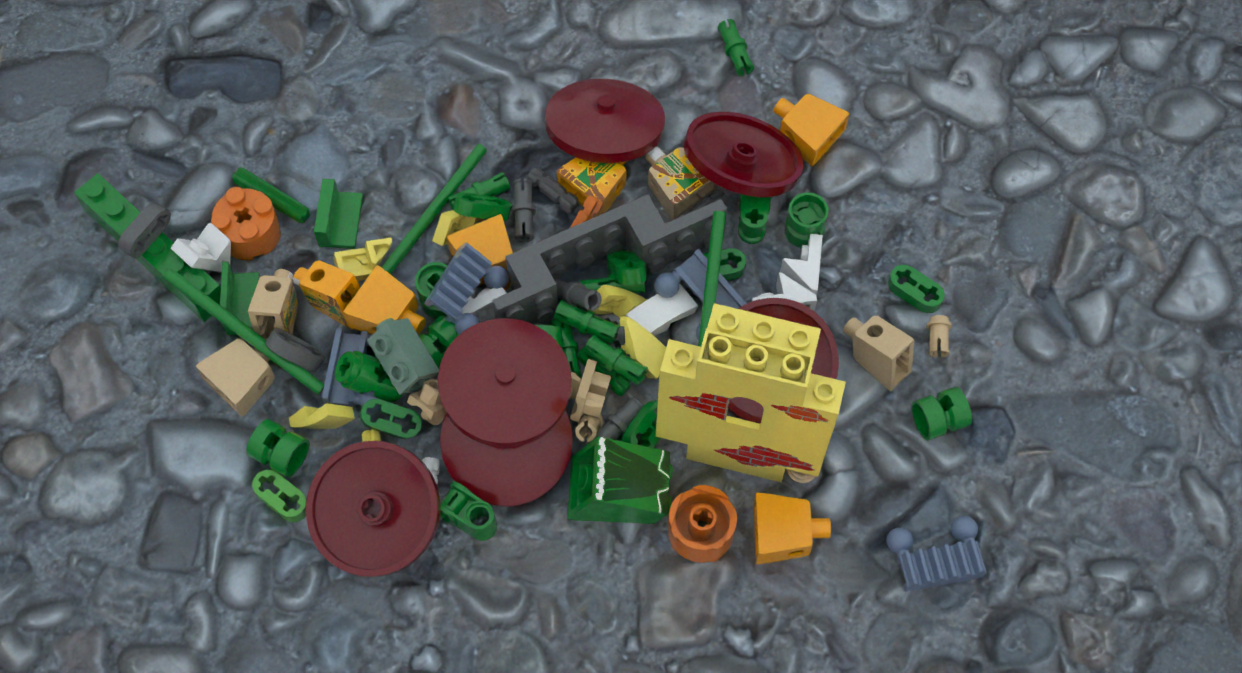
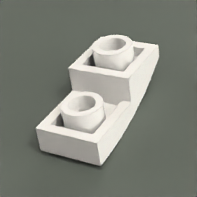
M679 283V290L673 297L664 298L656 294L627 313L626 317L633 319L653 336L666 332L671 323L694 314L698 304Z

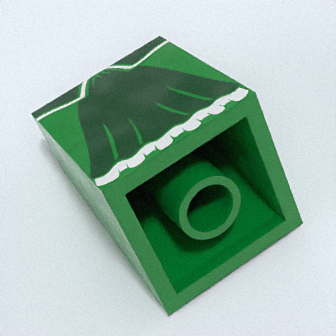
M597 436L571 457L567 519L573 521L654 524L668 515L672 504V498L669 495V481L673 473V467L670 464V452Z

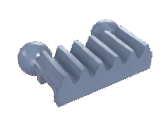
M467 242L459 247L424 302L428 307L435 305L447 315L445 320L455 324V330L458 335L480 323L474 314H462V308L468 303L467 299L475 292L474 288L481 282L479 280L484 276V282L489 289L501 287L504 289L509 282V274L505 268L491 266L492 262Z
M699 249L696 250L681 266H678L672 273L660 274L654 283L655 291L661 297H673L679 290V283L683 280L685 285L691 289L693 294L703 304L708 259ZM719 273L716 304L736 309L747 304ZM699 324V325L697 326V328H696V337H697L698 340H699L700 324Z
M336 328L322 393L324 404L350 407L360 405L362 407L368 400L379 399L374 396L375 391L371 390L368 393L363 392V394L343 388L335 379V368L339 358L347 351H360L367 354V348L371 347L367 340L373 334H368V331H361V335L343 333L342 329ZM375 405L372 410L367 409L366 412H377L380 407Z
M959 516L952 522L951 533L960 542L952 546L945 544L940 548L934 546L925 551L918 549L914 553H910V549L913 546V536L907 529L898 527L888 533L886 543L888 548L897 554L898 566H901L905 579V592L985 576L987 573L978 542L974 539L978 533V526L973 518Z

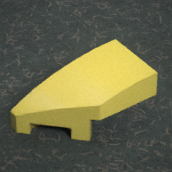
M454 210L441 213L432 241L444 246L448 244L447 235L475 225L484 219L463 216Z
M392 238L366 241L365 248L334 252L333 260L335 267L354 274L357 281L367 279L376 265L379 266L392 246Z
M602 285L597 290L601 295V304L593 311L595 314L601 315L613 313L621 318L647 299L626 289Z
M622 316L619 321L620 326L624 327L625 344L621 345V349L625 350L626 354H630V358L648 367V372L645 374L648 378L657 379L660 375L666 347L633 319Z
M326 403L320 408L304 406L289 418L290 427L336 429L354 420L355 417L353 407Z

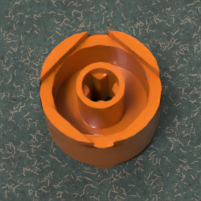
M232 187L216 203L213 209L211 223L230 239L232 257L246 261L254 260L255 256L261 254L265 256L277 246L281 237L279 220L271 200L262 192L254 189Z
M698 485L684 493H680L672 502L669 511L668 537L672 549L687 560L694 562H715L728 551L733 542L737 524L735 507H733L729 497L723 491L712 486ZM700 521L706 522L704 527L698 526Z

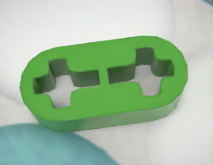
M266 469L256 474L252 487L256 496L264 504L288 522H298L306 517L307 499L298 488L274 470ZM264 482H273L279 492L274 494L269 489L264 491L262 484ZM285 497L293 503L297 502L300 506L299 509L294 510L291 508L288 511V507L283 501Z

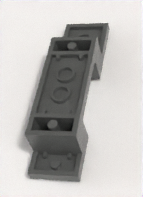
M647 194L509 254L505 257L511 283L509 287L512 291L492 300L495 319H517L531 324L549 321L557 314L555 313L558 307L557 284L555 280L562 278L573 269L578 267L585 268L591 265L594 260L611 252L620 251L623 247H626L627 251L635 253L645 262L646 274L649 272H659L667 264L676 260H686L696 250H701L705 247L709 248L713 211H723L727 214V207L722 199L665 223Z

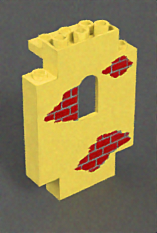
M714 303L701 347L671 339L668 340L659 375L656 437L688 444L686 459L781 483L785 469L818 477L839 415L846 382L811 373L821 331L820 328ZM734 397H743L760 403L764 409L761 424L727 416L729 400Z

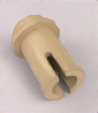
M932 316L926 324V328L930 330L929 355L938 357V345H941V357H947L950 354L949 330L952 329V323L949 322L947 316Z
M584 413L581 414L575 430L579 440L584 442L585 437L588 436L587 442H590L596 437L597 431L603 425L601 413L599 418Z

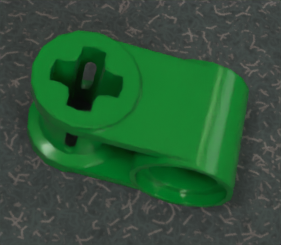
M740 194L738 235L745 243L756 244L764 239L772 197H753Z
M452 481L449 485L450 491L440 502V518L458 527L476 540L486 541L491 539L495 535L498 525L492 506L474 495L460 483ZM485 516L489 518L484 525L477 526L473 524L474 520L478 517Z

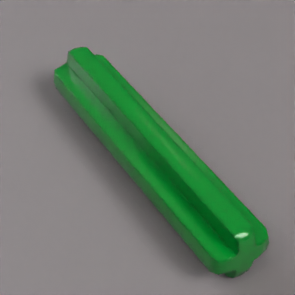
M239 167L233 173L232 179L235 184L243 189H254L262 192L271 200L275 209L296 222L305 223L311 213L308 207L245 168Z

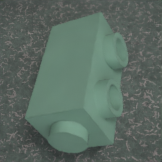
M389 318L382 321L376 326L377 331L367 340L399 395L421 390L424 381L433 379L438 375V367L408 318L399 320Z

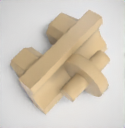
M587 360L582 379L576 373L571 372L572 380L569 399H576L570 420L579 422L582 413L597 418L600 416L611 376L594 371L597 361Z
M429 379L424 381L422 390L409 395L407 403L411 406L420 407L422 409L421 417L424 420H427L432 425H439L443 423L446 413L439 397L438 380Z

